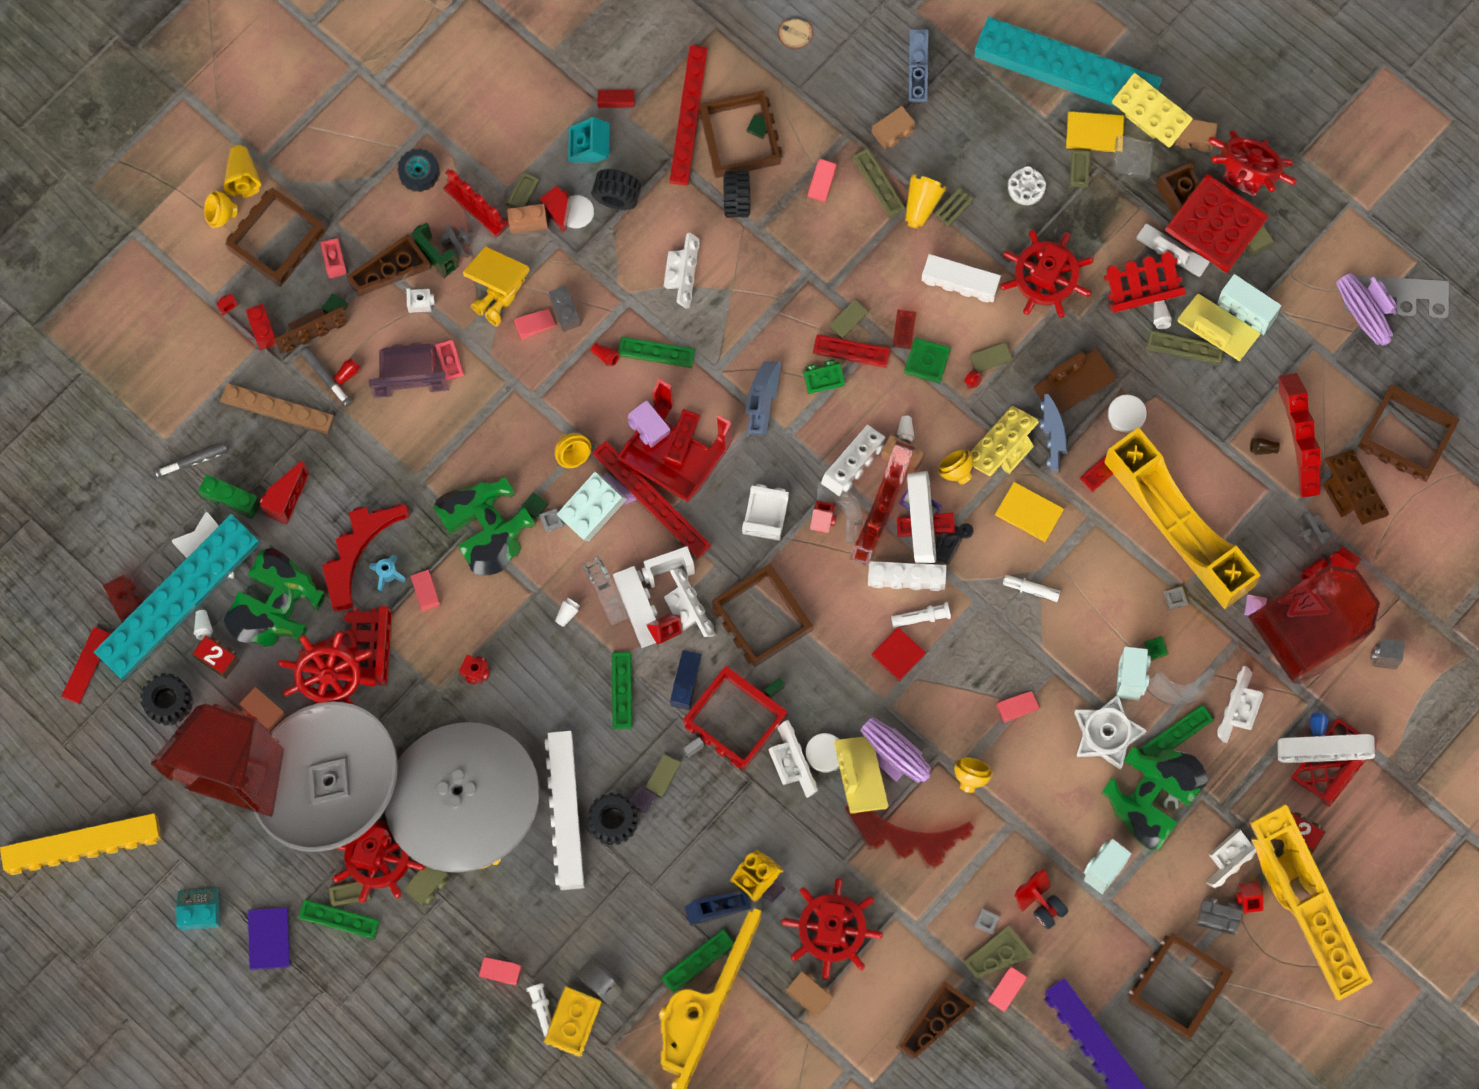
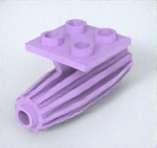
M1353 273L1346 274L1336 282L1346 306L1362 330L1376 345H1387L1392 341L1393 333L1384 314L1393 313L1394 316L1397 314L1395 301L1391 295L1386 296L1387 290L1380 279L1376 281L1372 277V282L1367 289Z
M875 717L870 718L861 728L860 732L875 749L879 767L897 782L904 774L917 783L921 781L925 783L930 778L932 768L921 756L923 753L895 728L892 729Z

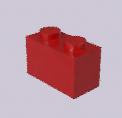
M263 303L246 309L245 311L259 349L263 350L276 345L274 340L276 337Z

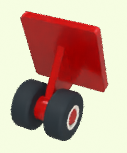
M1042 869L1039 872H1035L1025 885L1019 886L1014 896L1022 912L1034 901H1037L1041 906L1033 912L1034 916L1046 929H1050L1055 925L1053 918L1056 915L1061 918L1068 913V909L1056 895H1051L1047 899V903L1041 895L1051 887L1048 875Z

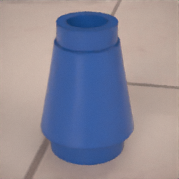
M1312 713L1311 718H1309L1312 737L1325 736L1329 722L1327 715L1324 713Z

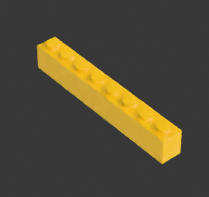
M154 813L0 847L3 870L10 873V875H17L22 873V870L29 869L30 871L41 869V866L49 865L50 867L58 866L62 861L76 862L81 857L94 858L103 852L113 854L118 852V849H135L138 845L144 843L145 845H153L158 840H162L159 820Z

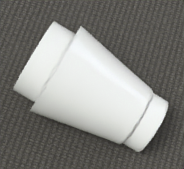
M1165 301L1154 302L1153 324L1156 325L1157 329L1169 328L1172 318Z
M902 416L896 438L910 445L915 439L912 417Z
M567 597L561 604L555 622L565 627L579 612L580 605Z
M196 611L194 635L199 640H202L205 635L211 638L213 630L207 611Z

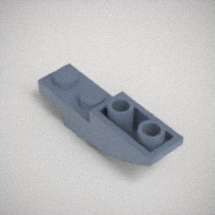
M910 29L909 102H927L928 30Z
M764 361L753 380L745 413L750 415L748 434L767 435L771 399H776L781 367V362Z
M1044 394V400H1041V411H1044V418H1041L1040 427L1041 430H1044L1045 435H1051V437H1048V448H1051V456H1047V467H1050L1052 473H1060V454H1068L1066 430L1055 403L1049 394Z

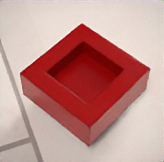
M229 294L228 296L221 297L216 306L220 313L225 315L237 307L238 304L234 296Z

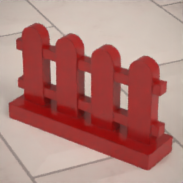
M448 169L445 172L448 176V183L443 187V190L497 238L509 226V222L492 205L490 206L486 203L480 194L475 193L467 182H463L455 171Z
M1165 251L1161 254L1160 262L1155 263L1153 257L1146 256L1143 259V266L1137 267L1136 263L1131 260L1125 263L1124 271L1119 272L1118 268L1114 265L1108 266L1106 269L1107 275H1104V280L1109 282L1111 293L1107 295L1108 299L1113 301L1108 303L1109 310L1115 313L1186 295L1185 287L1178 283L1182 280L1181 276L1177 277L1175 263H1178L1177 258H1173L1170 252ZM1163 267L1165 280L1159 281L1156 268ZM1144 271L1147 284L1141 286L1138 273ZM1120 277H1127L1129 289H1122ZM1161 286H1167V288L1164 289L1160 288ZM1145 290H1148V291H1149L1148 293H1144V294L1142 293V291H1145ZM1130 294L1131 297L1124 299L1125 295Z
M380 606L379 612L377 608H372V612H359L358 608H353V612H347L344 615V620L348 624H352V630L357 643H369V649L372 651L370 657L359 661L368 662V668H361V676L375 679L380 686H387L392 610L388 606ZM358 624H371V629L358 630ZM354 649L352 651L356 655L366 649ZM352 668L344 671V673L352 674Z

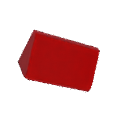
M635 89L598 90L597 106L598 108L635 107Z
M668 614L647 624V628L656 644H661L682 634L680 615Z

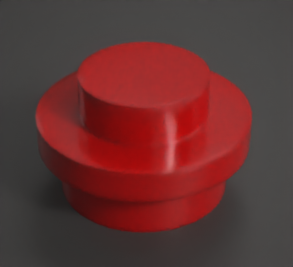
M972 370L967 374L964 382L969 389L976 388L981 383V373Z

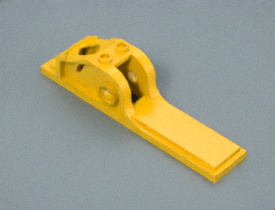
M1283 804L1251 821L1250 824L1256 834L1252 838V842L1256 849L1263 874L1278 902L1297 919L1336 1000H1341L1372 983L1373 981L1287 804ZM1280 839L1283 841L1284 852L1281 857H1276L1270 840ZM1297 877L1306 891L1312 895L1301 902L1295 896L1289 884L1291 880Z
M756 908L753 909V912H748L713 993L701 994L694 990L679 991L672 996L668 1005H664L660 1012L663 1038L661 1066L663 1070L679 1076L675 1078L671 1088L687 1089L761 921L762 911ZM693 1011L699 1013L696 1018H690L689 1014ZM674 1041L677 1045L675 1049L671 1046Z

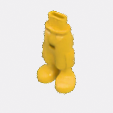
M523 278L508 296L488 288L486 290L487 295L480 300L473 301L471 308L478 315L483 316L485 313L486 319L492 325L498 326L501 323L500 310L502 307H509L525 279ZM493 300H497L496 303L488 309L490 303Z

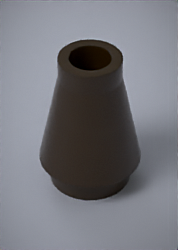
M1259 436L1251 439L1250 452L1255 455L1278 454L1279 442Z

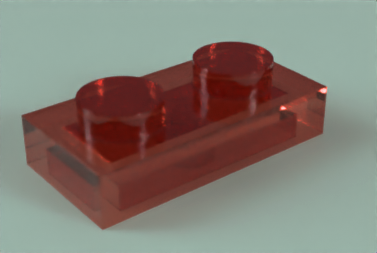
M897 310L892 347L911 350L916 312Z

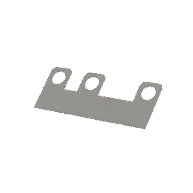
M1355 275L1367 289L1372 282V277L1376 281L1380 279L1387 290L1386 296L1397 297L1396 312L1398 315L1414 316L1416 314V299H1429V315L1431 317H1448L1449 281ZM1344 302V309H1345L1347 312H1350V310L1348 309V307L1346 306V304H1345V302ZM1402 302H1410L1412 310L1407 313L1403 312L1400 308ZM1436 303H1441L1445 307L1443 314L1438 315L1433 312V306Z

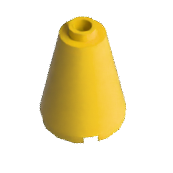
M235 145L229 151L223 186L226 194L236 198V195H241L242 198L251 197L260 191L259 187H261V181L249 151L242 145Z
M911 175L905 221L908 222V226L918 229L919 226L923 227L944 194L946 186L941 188V183L924 176H921V179H916L917 175Z

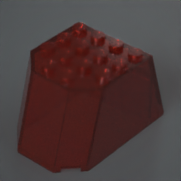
M1330 564L1250 614L1248 619L1291 682L1302 685L1350 655L1375 630L1380 602L1358 570L1340 568Z
M203 704L195 707L153 758L150 765L167 780L172 781L174 778L186 785L185 789L272 817L284 748L279 744V740L272 737L271 732L264 729L265 726L258 723L256 717L250 714L243 716L240 712L233 709L227 711L217 704L213 706Z

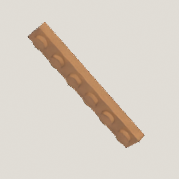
M228 383L221 397L222 403L324 434H329L334 420V415Z

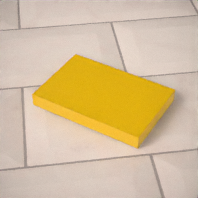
M1068 112L1066 149L1122 152L1124 115Z
M485 246L466 267L463 274L469 279L508 296L530 269L529 266Z
M1013 482L995 516L1046 543L1064 509Z
M565 986L543 1043L581 1057L602 1001Z

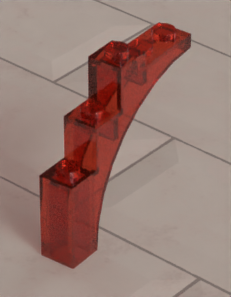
M896 441L880 488L855 543L850 560L869 566L892 515L895 502L903 488L915 447Z
M848 805L844 807V812L869 850L872 848L876 850L882 847L886 840L898 859L902 857L907 859L914 854L913 850H916L928 869L930 867L935 869L943 864V859L945 858L943 850L945 849L946 852L951 850L960 839L962 841L967 840L972 836L974 830L973 825L969 821L957 828L943 832H913L892 825L879 817L874 811L850 813Z

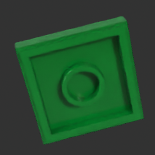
M914 338L904 374L940 384L951 348Z

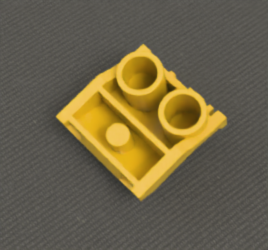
M755 849L738 866L730 881L745 891L751 897L750 899L757 901L772 885L778 875L783 872V869L769 856Z

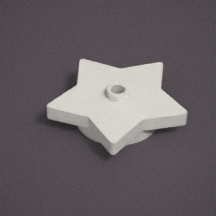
M206 512L194 532L173 539L172 543L188 558L218 527V524ZM234 571L228 576V578H234Z
M1115 696L1099 710H1075L1074 712L1083 733L1076 756H1101L1118 769L1123 767L1127 747L1146 733L1144 728L1125 716L1119 696ZM1104 731H1109V732H1110V736L1104 735L1103 732H1104Z

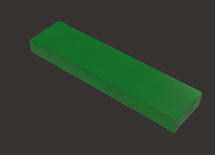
M621 337L618 353L620 357L692 368L695 349Z
M612 652L613 729H632L631 652Z
M1202 704L1139 750L1145 756L1157 757L1162 750L1175 749L1212 723L1214 719Z
M305 899L298 917L300 920L373 940L380 923L378 919Z
M722 929L663 975L661 979L674 994L732 949L734 941Z

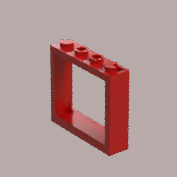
M725 666L684 717L683 724L688 732L698 734L704 744L707 746L711 744L715 747V752L720 756H727L731 759L730 763L738 769L741 767L745 770L778 729V726L788 716V711L729 667ZM725 680H728L777 717L744 760L693 722Z

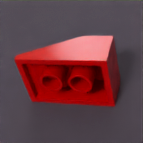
M300 461L273 484L266 494L262 495L260 504L266 517L288 524L310 474L305 462Z

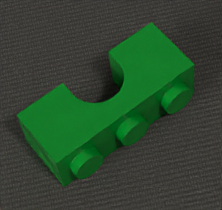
M206 474L198 489L201 497L218 505L223 503L234 509L236 513L253 519L260 506V500L257 496Z

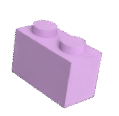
M647 400L628 414L627 422L633 430H637L640 433L642 442L645 445L649 444L651 448L670 433V428Z

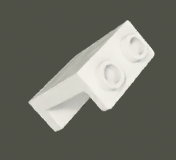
M761 484L751 486L742 533L780 541L789 492L782 488L769 489Z
M688 546L644 561L642 574L645 583H650L651 588H654L653 576L684 566L687 576L695 574L694 563Z

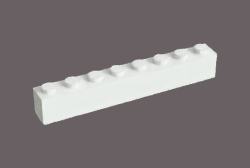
M571 731L548 733V739H545L546 751L549 750L550 758H546L547 770L551 769V777H548V788L552 789L553 795L549 796L550 808H554V815H551V827H555L552 843L553 846L557 847V854H553L554 866L558 865V873H555L556 885L560 886L561 890L584 888L573 736Z

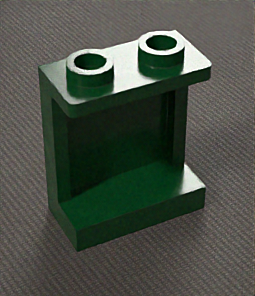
M427 223L418 225L414 229L412 236L415 244L443 278H446L459 267L456 255L451 249L441 255L429 242L432 239V234Z

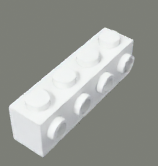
M929 254L921 281L930 286H941L946 291L954 290L960 292L961 295L966 297H977L983 302H994L1001 276Z
M867 424L826 471L821 484L839 497L844 491L848 492L853 485L852 481L854 479L858 480L863 474L864 467H869L874 461V456L881 454L885 446L883 443L886 437Z
M869 561L868 586L873 588L945 590L946 565Z
M633 566L613 574L615 584L641 648L656 643L647 628V624L655 621V616H658L655 606H650L648 599L651 597L648 589H643L641 582L644 580L640 570L636 571Z

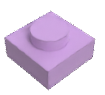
M1247 595L1244 615L1263 618L1267 598Z

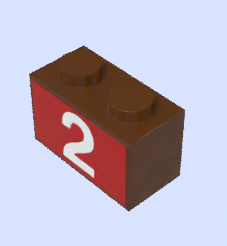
M205 635L192 652V655L199 662L226 679L239 662L236 656L237 652L230 647L225 649L221 646L222 642L212 636L210 639Z
M1290 812L1312 855L1325 834V831L1322 830L1323 827L1315 822H1308L1305 820V816L1298 812Z

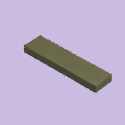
M866 148L853 155V161L889 219L905 211L906 207L870 149Z
M1150 330L1146 350L1219 366L1223 356V350L1212 343Z

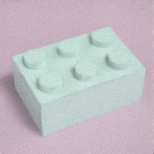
M1235 274L1221 291L1217 302L1220 308L1231 313L1262 335H1265L1273 324L1282 306Z
M594 472L557 515L583 540L589 542L627 499L601 474Z
M1124 647L1118 665L1116 696H1119V699L1139 701L1141 695H1144L1149 683V675L1146 672H1148L1151 656L1147 655L1148 649Z
M1113 839L1110 843L1105 842L1099 849L1096 858L1093 857L1084 871L1086 875L1084 881L1103 895L1124 868L1132 853Z

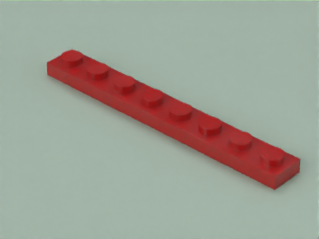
M689 45L670 184L688 186L708 47Z
M605 440L592 452V456L684 547L688 546L689 552L697 560L711 548V544L636 470L618 460L616 457L619 453Z

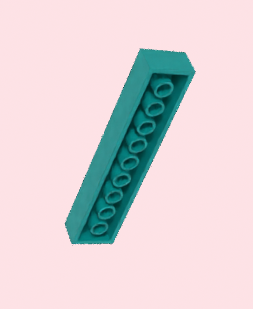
M989 16L976 44L974 53L975 58L1113 107L1116 106L1112 103V100L1134 73L1157 91L1162 80L1161 77Z
M230 514L94 653L120 679L126 680L261 542Z

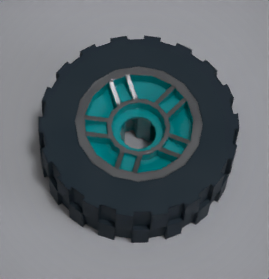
M412 149L400 158L397 170L402 184L407 189H411L414 192L427 191L438 181L440 174L438 162L428 150Z

